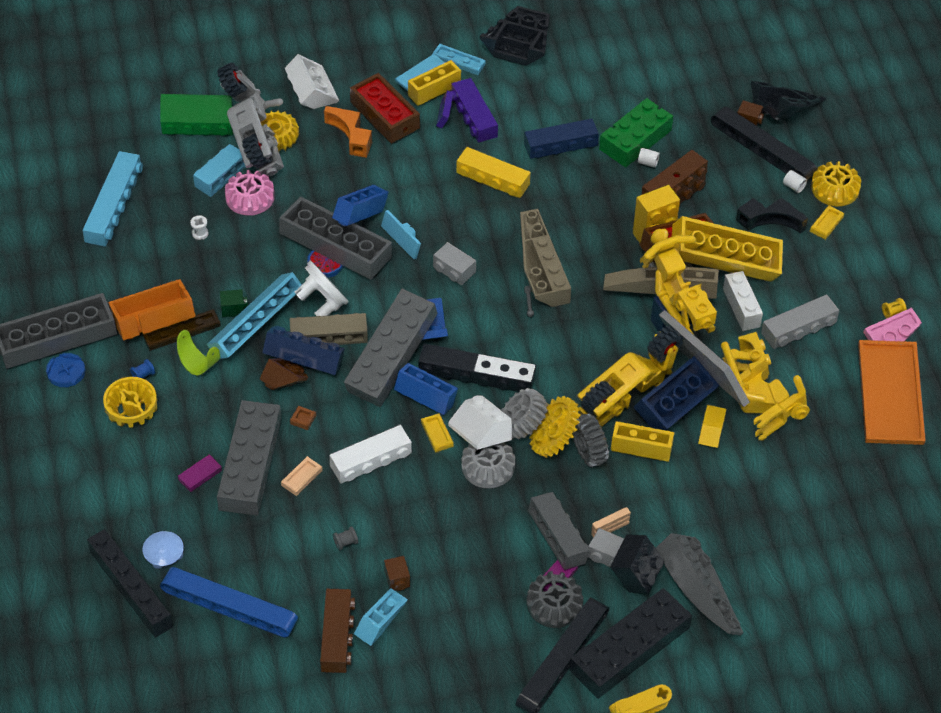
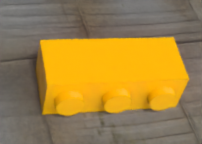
M450 60L408 80V96L418 106L447 92V90H451L452 83L461 81V69Z
M616 421L611 451L669 462L674 432Z

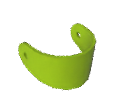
M183 330L179 333L177 338L178 355L185 369L191 374L201 375L219 361L220 352L217 347L210 348L207 356H204L194 345L188 330Z

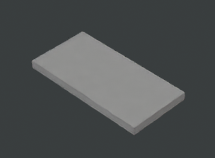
M664 310L659 314L665 326H673L683 336V344L680 345L681 348L679 350L689 359L695 356L720 387L743 407L750 403L728 364L667 311Z

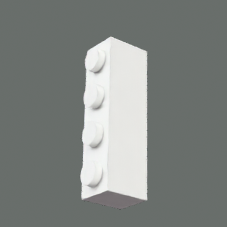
M399 425L330 454V467L340 483L351 481L357 476L370 473L374 469L386 466L399 458L407 457L412 453L411 440L402 426Z

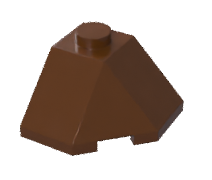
M277 358L268 360L260 380L265 382L266 387L275 390L276 388H286L307 381L308 376L303 374V367L297 363Z

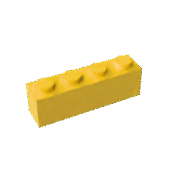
M466 147L457 159L456 173L506 192L509 195L521 198L530 185L531 172L469 147Z

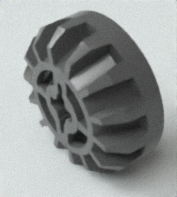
M549 571L546 576L540 574L535 582H531L527 594V608L532 618L539 624L550 628H561L570 625L583 605L581 586L576 585L573 577H565L563 572H560L559 575L553 574V571ZM552 582V586L547 591L542 592L543 587ZM555 582L564 584L568 589H563L561 586L556 585Z

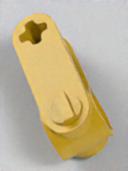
M657 685L613 703L609 710L611 713H656L667 707L672 697V692L666 685Z

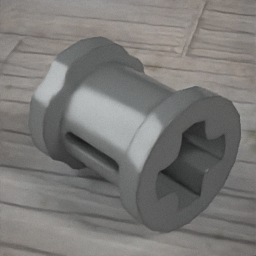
M352 526L347 531L338 534L336 532L333 533V539L339 551L349 544H358V537Z

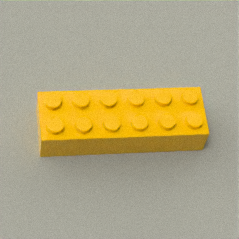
M684 216L672 224V237L683 235L696 238L694 243H676L673 247L677 249L684 262L731 273L743 271L745 276L770 282L782 275L783 240Z

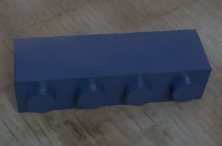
M593 119L525 131L524 145L529 158L533 159L598 146L599 133Z
M280 326L272 327L267 331L263 348L264 354L336 375L340 370L345 348L340 347L337 343H325L320 338L305 337L300 332H289Z

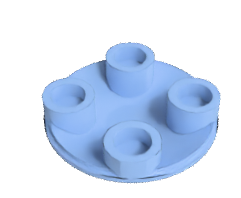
M161 531L154 533L143 544L145 559L157 569L171 565L183 557V542L178 535L172 532Z

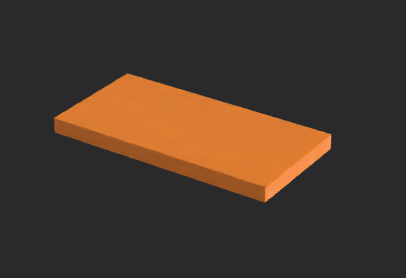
M859 340L858 349L865 443L924 445L925 429L917 342Z

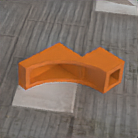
M326 106L324 110L325 123L339 128L346 134L349 139V154L367 158L372 144V130L359 128L360 112Z

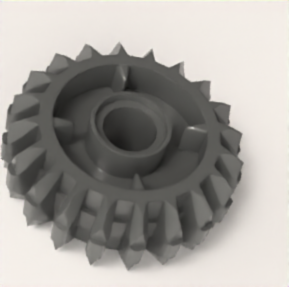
M590 413L582 414L577 419L580 423L575 425L577 431L572 433L574 436L573 442L576 445L578 454H580L581 459L584 460L586 465L589 467L599 466L606 462L609 457L605 432H603L602 426L599 425L598 420Z

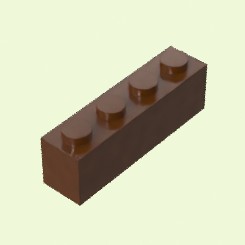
M326 589L320 659L321 672L347 673V665H351L352 654L348 652V646L353 644V634H349L350 628H354V616H351V610H355V598L351 596V589Z

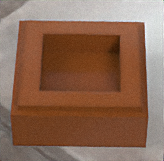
M298 406L290 419V424L309 430L316 417V412Z

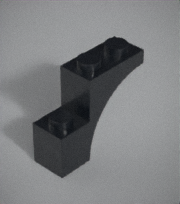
M782 197L767 208L752 198L738 208L736 221L748 231L761 225L777 224L792 228L800 234L806 230L808 220L803 213L799 212Z

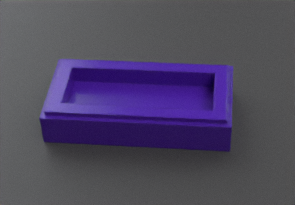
M448 90L440 103L436 124L439 128L444 127L450 114L453 92Z

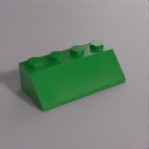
M161 94L160 122L162 134L233 136V130L227 116L228 109L233 107L232 97L229 95Z

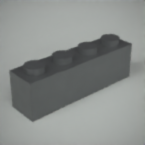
M553 492L532 497L528 512L563 569L566 570L586 564L589 547L580 537L578 529L572 524L570 516L565 513L560 500L555 497Z

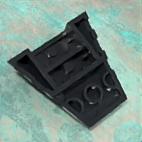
M517 6L505 16L504 20L500 19L495 27L491 26L486 34L482 33L479 39L494 57L527 66L545 56L550 14Z

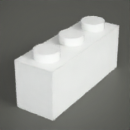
M740 271L725 275L723 290L742 331L759 328L763 312L744 272Z

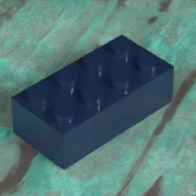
M693 356L643 397L634 408L651 428L666 431L720 385L696 357Z

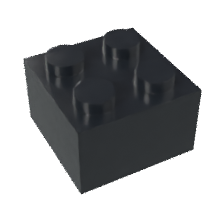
M626 534L610 568L628 592L649 594L663 566L664 559L646 535Z

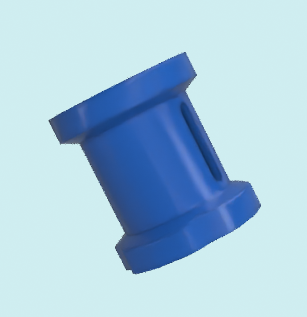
M146 359L143 364L135 368L131 367L130 373L132 377L143 379L148 375H154L155 369L152 363Z

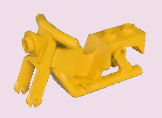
M666 229L655 230L651 236V242L654 245L640 258V263L643 262L644 265L642 267L645 269L649 267L653 259L655 260L657 271L655 272L656 295L668 313L692 334L687 313L691 318L694 331L704 328L708 333L715 330L713 324L716 321L717 311L709 301L707 293L704 290L702 291L701 284L689 288L691 282H684L681 274L686 269V266L677 249L673 248L676 243H694L696 238L683 235L668 238V231Z
M757 332L738 337L740 351L737 349L731 350L728 342L721 343V349L724 354L723 361L730 366L750 401L745 407L740 404L742 411L745 413H763L754 419V425L760 422L757 428L761 429H758L755 435L756 437L760 435L759 440H765L770 434L783 426L789 416L794 419H804L810 412V409L807 406L806 390L799 375L793 377L798 393L790 397L778 379H774L770 383L764 381L768 378V365H771L769 354L764 353L766 349L763 339L759 340ZM735 360H749L753 363L746 364L737 362Z

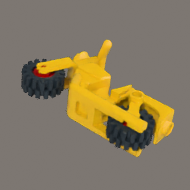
M666 326V328L661 329V332L658 331L653 336V340L649 342L647 351L649 352L650 359L635 353H626L577 394L582 404V407H579L580 415L590 413L598 420L599 425L603 426L614 416L620 415L625 407L628 409L632 397L629 392L636 387L640 392H644L653 385L657 387L663 382L665 375L672 374L671 369L673 368L678 349L683 344V336L673 326Z

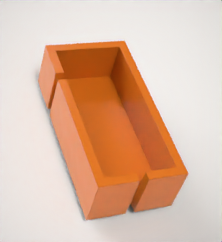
M181 279L108 302L115 320V326L123 340L132 339L138 336L140 332L143 334L150 333L154 330L169 327L172 324L196 317L192 298Z

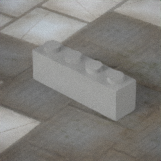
M824 295L763 321L761 334L773 349L780 346L783 347L793 340H799L807 334L815 333L821 328L835 324L839 309L828 295Z

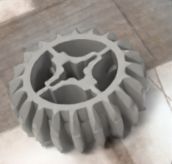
M527 388L525 390L521 389L519 393L515 392L512 398L509 397L505 407L501 409L502 412L511 418L512 438L520 439L521 437L525 438L527 434L531 435L532 431L537 430L538 425L542 424V419L546 418L544 414L548 411L546 408L548 404L544 396L537 390Z

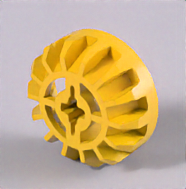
M839 161L836 162V165L828 162L826 165L819 166L817 171L814 172L811 190L814 196L824 204L846 206L858 198L861 188V177L855 169L850 170L849 164H846L844 167L840 165ZM850 179V181L847 184H845V180Z
M139 377L121 378L113 382L104 393L105 413L108 414L110 421L117 422L119 426H124L127 423L129 427H133V423L136 422L143 425L145 419L150 420L153 417V413L157 411L156 391L153 385L145 379ZM143 403L145 404V411L141 408ZM120 404H122L123 412L121 414H119L118 412Z

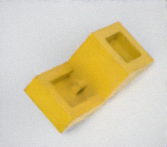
M707 405L698 444L718 448L727 409Z

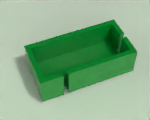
M646 98L613 124V128H608L600 135L599 150L626 168L639 157L642 148L650 149L672 131L673 115L663 108L658 109L659 106Z

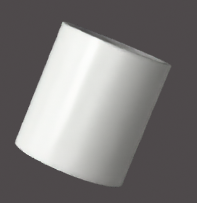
M642 148L638 157V163L656 168L660 152Z
M790 170L784 177L783 184L800 193L806 186L807 179Z

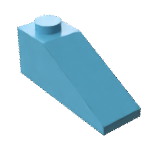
M390 588L362 617L354 635L371 646L382 635L408 599Z

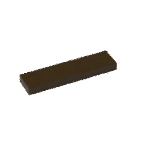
M214 309L195 315L196 317L190 318L187 321H181L150 333H142L149 351L177 342L178 335L183 330H188L192 337L221 327Z

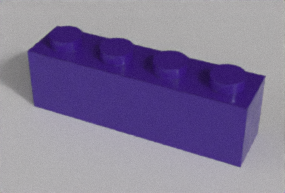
M472 78L452 83V91H450L453 92L452 101H455L458 112L462 113L464 123L470 127L472 137H475L478 143L497 138L498 124Z

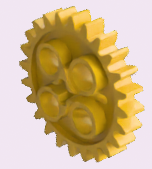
M558 396L556 401L554 399L551 400V404H548L546 407L548 411L544 414L546 418L542 419V424L538 425L537 430H533V434L529 437L532 440L529 444L535 453L546 458L547 456L552 457L553 453L558 454L559 449L564 450V444H569L568 440L574 437L572 433L577 431L575 425L580 423L577 419L581 416L578 413L580 408L577 407L578 404L565 396L561 398Z

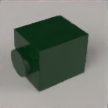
M243 289L220 291L222 318L238 316L248 306L247 296L243 297Z

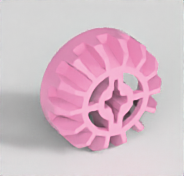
M247 170L244 175L238 172L236 177L232 176L229 178L228 183L225 185L226 203L232 211L241 215L260 214L273 204V182L269 180L267 175H261L259 171L251 174V171ZM236 187H241V192Z

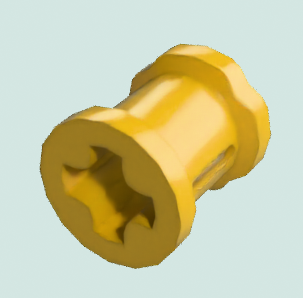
M897 298L896 301L889 304H882V312L886 319L907 310L906 304L901 298Z

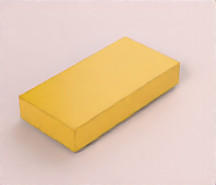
M828 205L811 226L810 232L826 240L844 218V213Z
M440 413L421 419V424L435 453L454 447L452 438Z

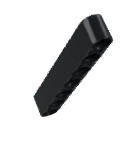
M724 106L711 116V123L714 127L787 174L790 170H793L808 181L813 177L814 172L817 171V167L812 161L732 109Z
M592 597L587 600L520 693L515 704L517 707L527 713H538L570 669L571 657L587 645L609 612L608 606Z

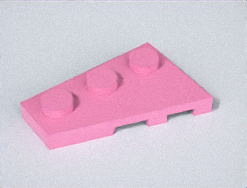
M910 308L865 328L863 333L868 340L905 341L920 327L922 322L914 310Z

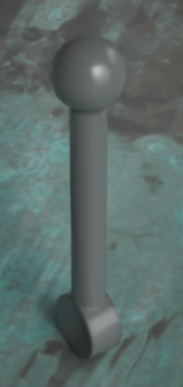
M525 286L524 292L527 294L528 304L527 316L532 317L534 315L530 297L532 289L530 286Z

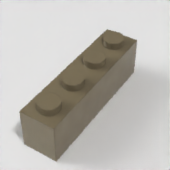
M366 313L290 318V332H300L305 337H317L322 342L337 343L339 345L368 343Z

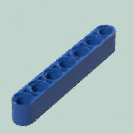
M171 567L160 584V588L172 596L281 637H289L298 620V616L290 610L178 568Z

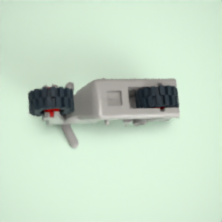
M230 62L219 68L217 75L219 82H221L220 85L225 92L235 101H239V103L228 109L227 116L245 167L256 166V168H259L257 171L262 175L273 176L277 171L284 168L277 148L278 142L273 136L275 133L266 124L262 126L261 121L266 119L265 109L280 106L283 104V100L279 98L264 101L260 97L261 91L255 88L254 84L241 70H238L237 65L235 66L234 63Z

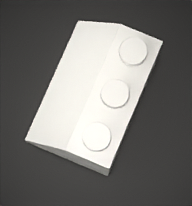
M297 54L285 67L288 74L287 77L293 85V90L298 95L300 104L316 109L339 101L322 65Z
M474 396L471 399L465 400L448 422L449 427L477 450L512 440L511 418L483 396Z

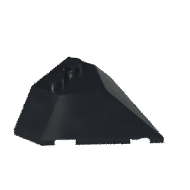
M751 81L755 104L763 106L762 113L769 114L771 118L781 120V118L789 119L796 113L826 100V97L815 96L783 86L776 87L767 82Z

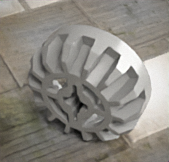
M505 442L488 446L493 448L485 447L481 450L480 454L475 455L477 449L469 443L468 447L463 450L461 467L465 478L470 483L482 488H495L511 479L515 470V455L511 446L505 445Z

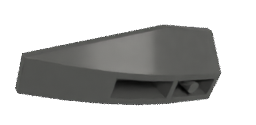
M671 533L656 547V550L664 559V564L674 581L688 599L713 623L729 634L742 635L744 632L711 564L710 557L701 548L700 541L695 537Z

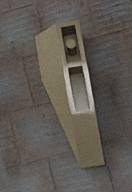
M534 209L520 212L524 272L535 299L552 307L570 303L571 286L539 210Z
M657 267L630 269L605 274L603 290L656 294L655 272ZM686 267L681 275L685 283L691 282L689 288L701 284V289L707 293L708 298L716 299L719 269Z

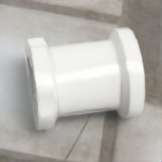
M204 216L193 217L191 219L193 238L197 240L207 238V219Z

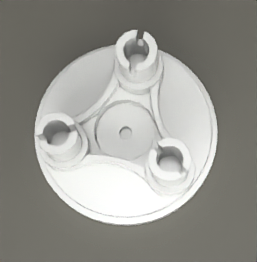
M310 260L305 267L310 275L306 278L307 281L294 293L301 300L305 301L315 290H319L327 302L315 312V315L329 316L334 310L337 311L343 304L346 305L349 301Z

